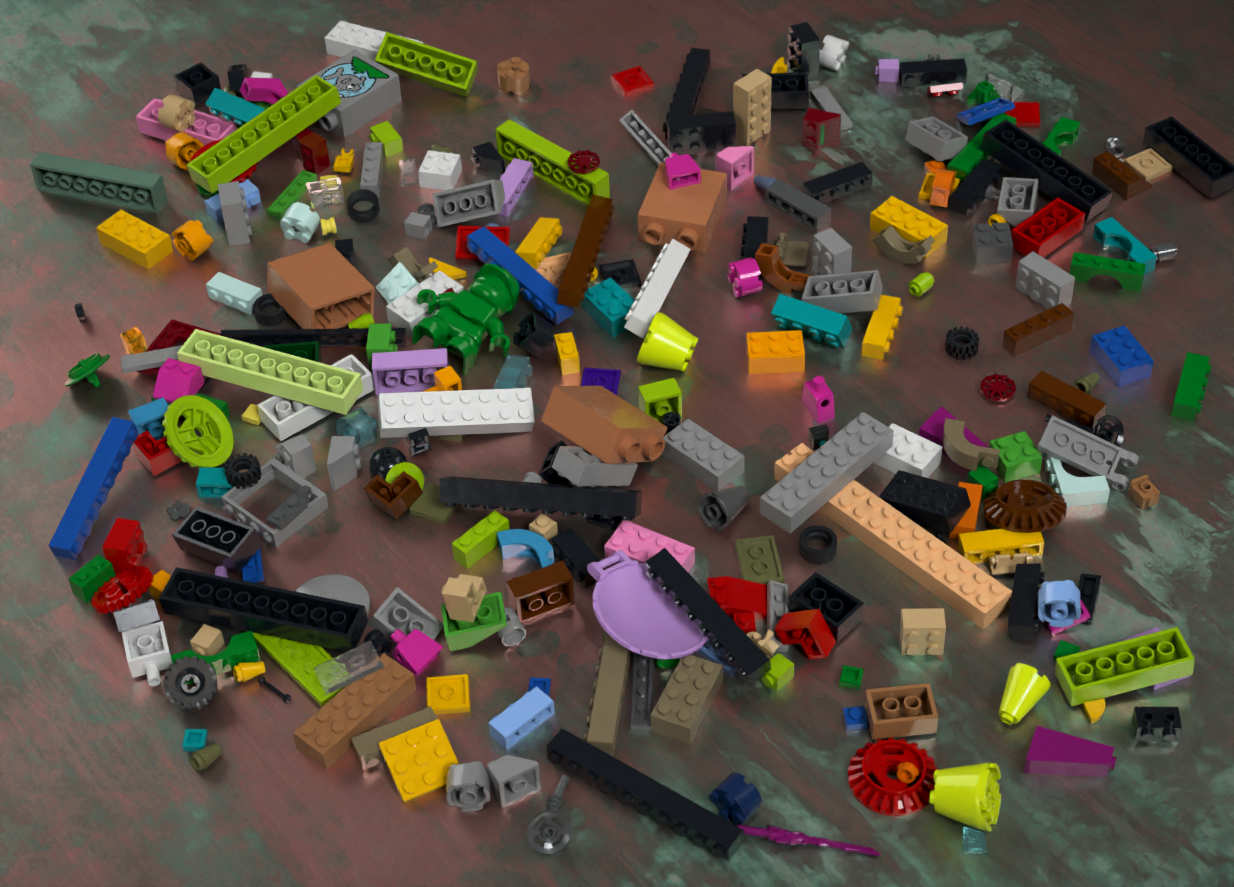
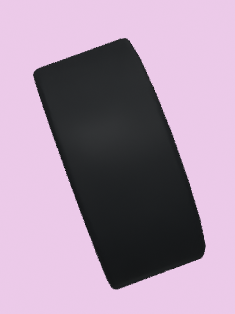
M361 189L352 192L348 196L346 203L348 215L351 219L364 223L372 221L378 216L380 212L379 199L374 192ZM360 201L373 203V206L365 211L353 208Z
M272 294L260 296L253 304L257 322L265 326L281 324L289 315L285 308L273 298ZM268 307H280L279 310L272 313L262 312V310Z
M816 525L804 529L800 534L799 552L805 560L820 564L832 560L836 555L837 537L831 529ZM820 539L828 542L829 547L817 550L808 547L806 543L811 540Z

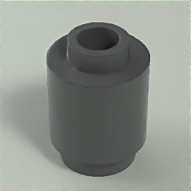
M1172 242L1154 245L1152 248H1149L1157 256V263L1175 259V255H1177V247Z

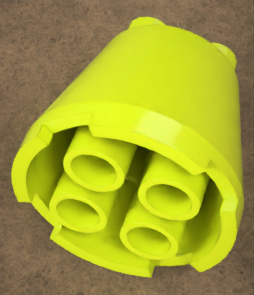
M657 312L648 329L636 361L646 366L685 372L688 365L686 360H690L694 352L691 347L695 348L699 338L692 335L666 314Z
M986 762L935 770V790H932L930 793V803L935 805V812L973 828L991 831V824H996L1001 803V793H999V783L997 782V779H1001L999 766L996 763Z

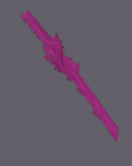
M737 825L744 830V835L767 837L770 841H776V843L787 845H807L810 843L818 847L828 846L843 851H855L881 856L880 853L871 847L838 842L826 838L809 837L801 831L790 832L786 829L767 825V828Z

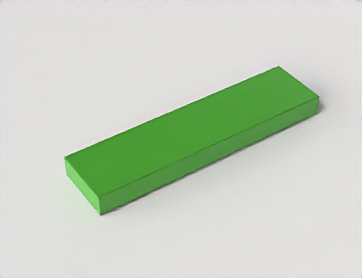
M302 170L267 209V214L282 219L288 207L297 202L318 179L317 174Z

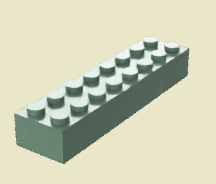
M42 152L30 164L38 191L157 214L160 213L168 201L162 175Z

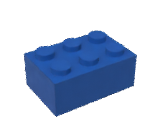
M1125 325L1092 335L1089 352L1117 387L1151 377L1154 360Z

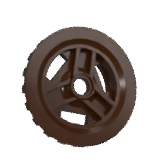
M1024 479L1004 483L993 493L989 494L984 501V515L987 520L999 528L1013 532L1031 533L1045 531L1059 525L1067 514V504L1064 502V498L1059 496V493L1055 492L1049 485L1035 480Z

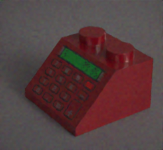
M809 108L803 118L802 146L821 149L839 143L841 114Z

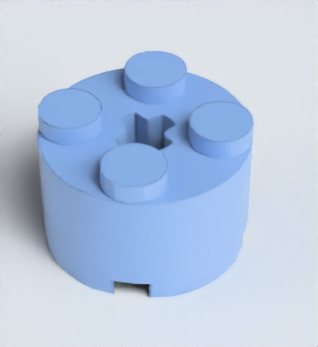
M1072 580L1046 581L1041 584V588L1038 591V616L1042 622L1045 620L1053 627H1067L1074 624L1073 621L1077 618L1079 620L1081 616V596L1079 589Z

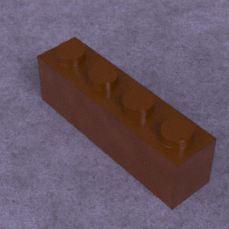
M1061 303L1004 330L1002 347L1013 357H1016L1072 329L1074 312Z
M1041 371L1029 383L1028 397L1076 422H1080L1081 425L1094 428L1097 420L1105 416L1107 403L1044 371Z

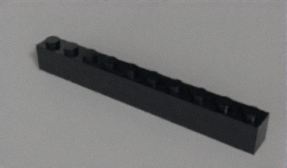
M563 728L546 746L547 757L553 764L562 766L572 775H578L588 784L602 789L607 795H613L620 799L623 804L636 808L642 815L650 816L660 825L674 830L679 836H685L692 840L697 846L708 849L718 858L730 861L744 843L743 829Z

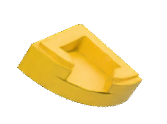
M1104 698L1083 703V709L1091 724L1097 722L1105 711Z

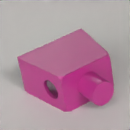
M671 153L665 159V174L669 190L701 183V169L688 154L678 156L677 153Z
M816 376L813 380L805 382L801 402L817 424L835 418L834 395L825 383V379L822 376Z
M398 628L390 637L398 644L393 652V657L400 665L412 672L415 678L440 654L443 648L442 645L418 629H414L407 636Z

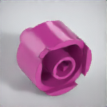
M750 257L728 264L730 273H727V279L730 284H733V292L736 298L762 291L763 283L762 280L759 281L758 277L761 273L754 258Z

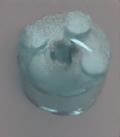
M362 407L342 416L336 421L337 434L355 436L356 444H359L360 450L378 441L376 430L378 423Z

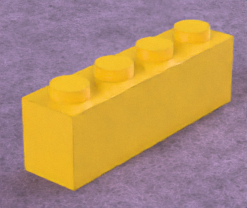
M540 217L515 253L531 267L537 269L553 245L556 244L557 239L562 235L560 220L557 218Z
M881 294L878 309L873 311L862 341L861 356L883 360L885 353H889L891 345L889 341L894 339V328L897 329L899 324L898 316L901 317L903 312V306H900L901 298Z
M995 529L959 534L958 539L960 555L973 564L989 562V558L995 554H1010V557H1013L1014 554L1028 552V554H1032V557L1042 556L1044 548L1041 531L1023 533Z

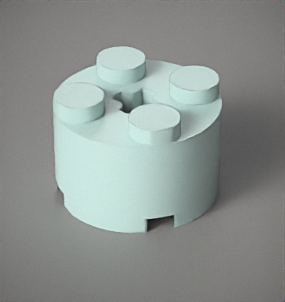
M293 203L288 207L280 221V227L284 232V236L289 240L295 238L303 243H308L320 223L318 213L310 211V207L306 204Z

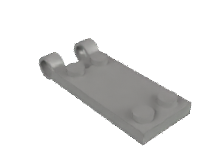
M1053 415L1036 448L1092 476L1105 475L1107 483L1114 490L1120 492L1126 490L1129 479L1122 474L1114 472L1118 462L1120 461L1126 468L1133 469L1139 460L1137 454L1122 449Z

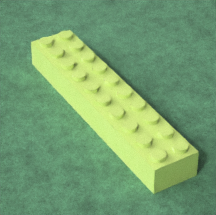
M195 329L177 352L179 361L200 366L204 376L344 415L348 413L363 391L360 373Z

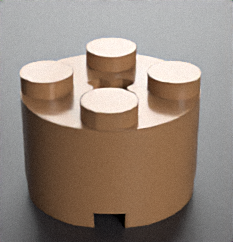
M512 57L510 60L498 63V83L501 91L508 94V91L520 94L529 89L531 80L528 63L521 60L520 57Z

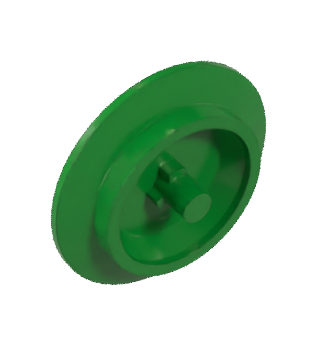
M95 353L86 359H81L77 362V365L66 373L69 379L64 385L66 387L86 377L95 388L100 386L101 383L94 371L102 366L110 358V355L101 356L99 353Z

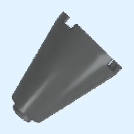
M740 485L702 495L698 501L700 502L698 513L706 526L716 528V531L725 529L750 502V491L745 486Z

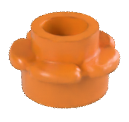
M910 762L900 763L897 767V776L904 783H911L919 774L918 769Z

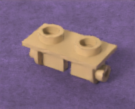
M1028 552L1014 554L1013 557H1010V554H995L989 558L992 575L1014 574L1016 564H1031L1033 561L1032 554H1028Z

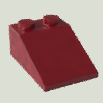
M307 128L292 137L293 147L306 171L318 175L330 166L325 138Z

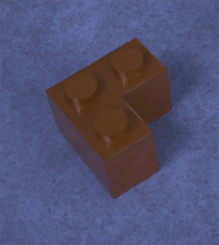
M405 471L391 484L376 475L363 488L369 500L395 520L423 494L418 481Z

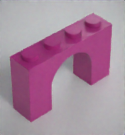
M244 78L240 88V92L246 101H264L275 104L288 95L279 78Z

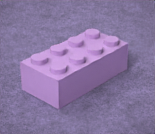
M447 348L372 353V372L376 395H379V393L422 392L434 387V372L449 366Z

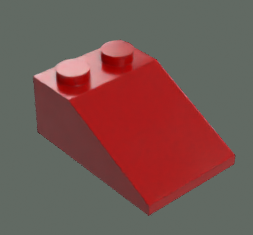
M730 576L707 578V593L732 620L733 613L754 612L755 621L767 620V585Z

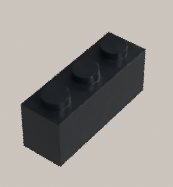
M572 528L551 538L554 557L559 558L560 561L565 563L578 583H581L585 588L597 583L588 572L587 565L592 562H599L601 559Z

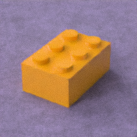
M802 330L746 333L749 374L804 372L805 352Z

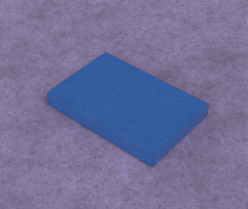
M1000 97L956 115L959 121L972 125L1014 109L1015 105L1014 102Z

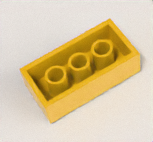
M891 196L870 213V229L876 233L892 225L902 238L910 242H919L931 235L935 241L930 246L931 250L923 257L925 259L947 241V224L894 196Z
M122 209L96 227L100 244L148 270L173 251L169 234Z

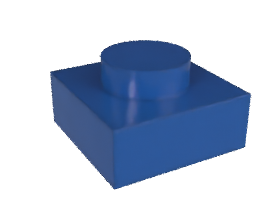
M865 706L843 708L846 730L868 728Z

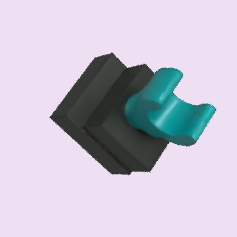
M827 424L809 428L808 441L813 450L819 449L829 440V427Z

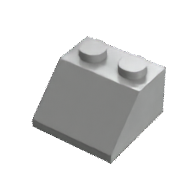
M355 436L331 437L327 469L332 491H336L356 478L358 469L362 467V459L358 457L360 448L359 444H356Z
M505 755L487 764L490 790L502 808L541 790L539 764L537 761Z

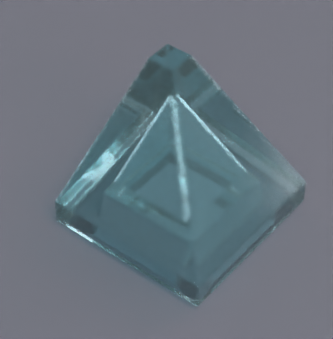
M963 827L962 841L964 854H987L985 833L969 827Z

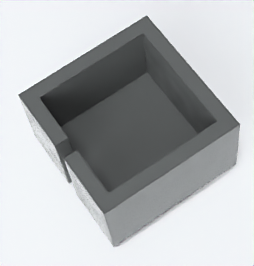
M989 223L973 224L971 240L975 262H1011L1013 243L1009 223H993L992 226H989Z

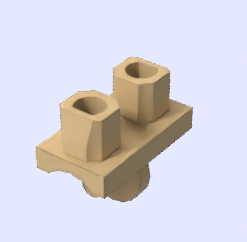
M769 629L763 639L757 632L747 633V636L771 660L774 656L773 654L780 646L771 639L774 633Z

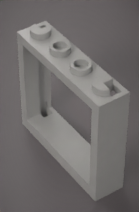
M272 458L260 467L262 475L256 485L252 483L253 487L250 488L248 485L246 489H243L242 486H240V489H236L235 486L221 496L224 506L222 508L225 513L231 514L240 523L254 527L266 543H271L277 548L328 508V501L324 492L275 458ZM273 478H276L297 493L301 487L307 485L311 487L313 494L309 501L310 503L307 504L308 507L283 530L278 528L275 530L271 529L239 506L240 503Z

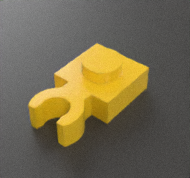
M345 148L341 150V156L337 155L333 165L334 171L351 172L354 164L353 149L349 153H345Z

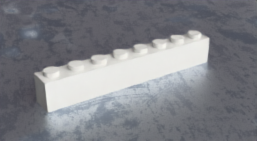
M673 238L669 244L665 243L646 281L635 298L636 300L633 302L631 310H629L625 317L627 322L624 328L644 338L691 249Z

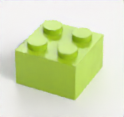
M675 378L638 386L639 410L662 424V418L668 412L678 413L682 420V393Z

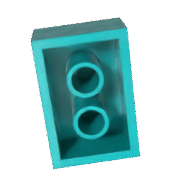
M609 278L587 289L584 301L582 302V309L609 335L615 337L628 330L624 328L627 322L625 317L629 310H631L630 308L635 300L612 278Z

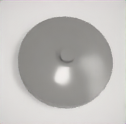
M340 574L318 576L305 582L295 591L364 605L367 617L370 614L371 604L366 588L359 581L349 576Z

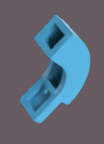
M510 529L497 532L498 546L503 560L524 556L533 559L540 569L554 563L553 548L543 536L524 529Z

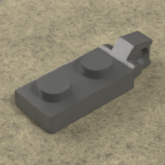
M304 485L298 490V493H293L266 518L267 524L280 530L288 526L308 507L307 504L313 497L311 487Z

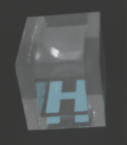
M416 159L399 160L402 186L419 185Z

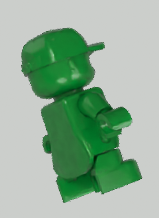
M488 263L482 266L480 271L475 274L474 281L469 285L468 291L462 290L458 294L446 292L436 295L430 289L421 290L417 296V303L420 305L428 303V314L434 313L430 318L425 317L414 326L412 344L415 345L424 335L434 340V348L440 345L443 348H447V352L449 351L464 359L462 375L464 376L474 366L482 342L488 335L491 338L489 351H493L494 347L503 348L502 354L504 357H507L510 339L504 335L503 323L498 318H501L505 313H511L515 308L520 291L518 281L508 270Z

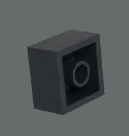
M201 62L174 75L177 92L186 99L193 101L195 105L207 100L214 88L221 90L219 76Z

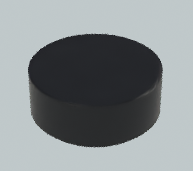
M82 303L75 304L74 308L79 321L87 320Z

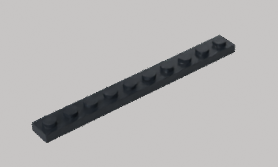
M369 328L221 330V336L264 347V345L319 341L320 347H366ZM392 328V331H396V342L394 344L406 346V328Z

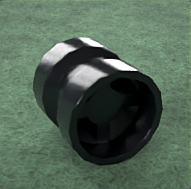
M379 629L370 631L364 638V644L369 649H372V653L377 658L383 653L387 655L392 649V643L387 638H384V634Z

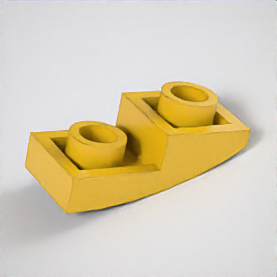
M780 57L776 61L771 73H787V64H784V57Z

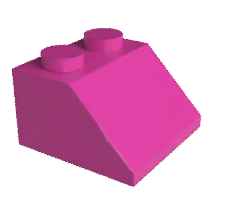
M168 358L158 371L153 398L158 400L164 397L166 402L172 403L182 396L196 395L205 383L201 367Z

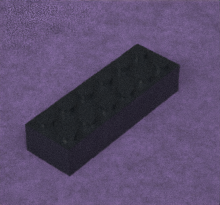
M1171 116L1145 127L1143 144L1147 148L1153 149L1169 162L1174 170L1206 196L1212 198L1234 188V165Z

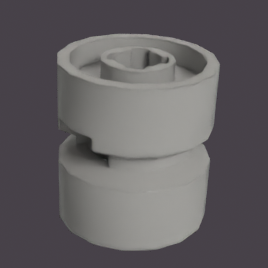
M504 607L507 626L499 630L497 634L502 644L509 647L522 642L526 636V630L515 610L511 607Z

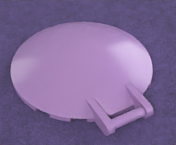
M618 550L610 557L587 565L588 572L597 581L592 596L595 615L603 629L625 648L647 657L676 659L695 653L708 641L709 638L707 636L703 637L700 634L697 625L687 620L684 611L681 608L675 607L671 597L668 594L665 595L660 590L659 584L647 576L646 563H638L637 560L632 561L622 550ZM614 563H617L616 565H614V566H612V567H610V568H608V569H606V570H603V568L608 567V566H610V565H612V564H614Z

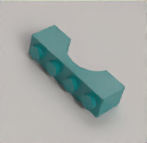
M1113 217L1095 224L1093 238L1103 247H1116L1124 250L1128 254L1127 261L1146 264L1144 274L1155 270L1157 256Z

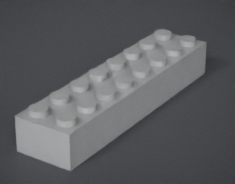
M862 412L760 497V514L788 533H792L893 446L894 430Z

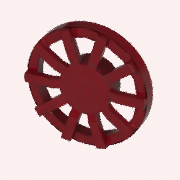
M577 150V152L570 154L568 158V167L575 173H591L600 166V158L597 153L589 150Z
M995 373L994 375L986 376L982 380L980 391L988 400L1005 402L1014 397L1016 385L1014 380L1007 377V375H997Z

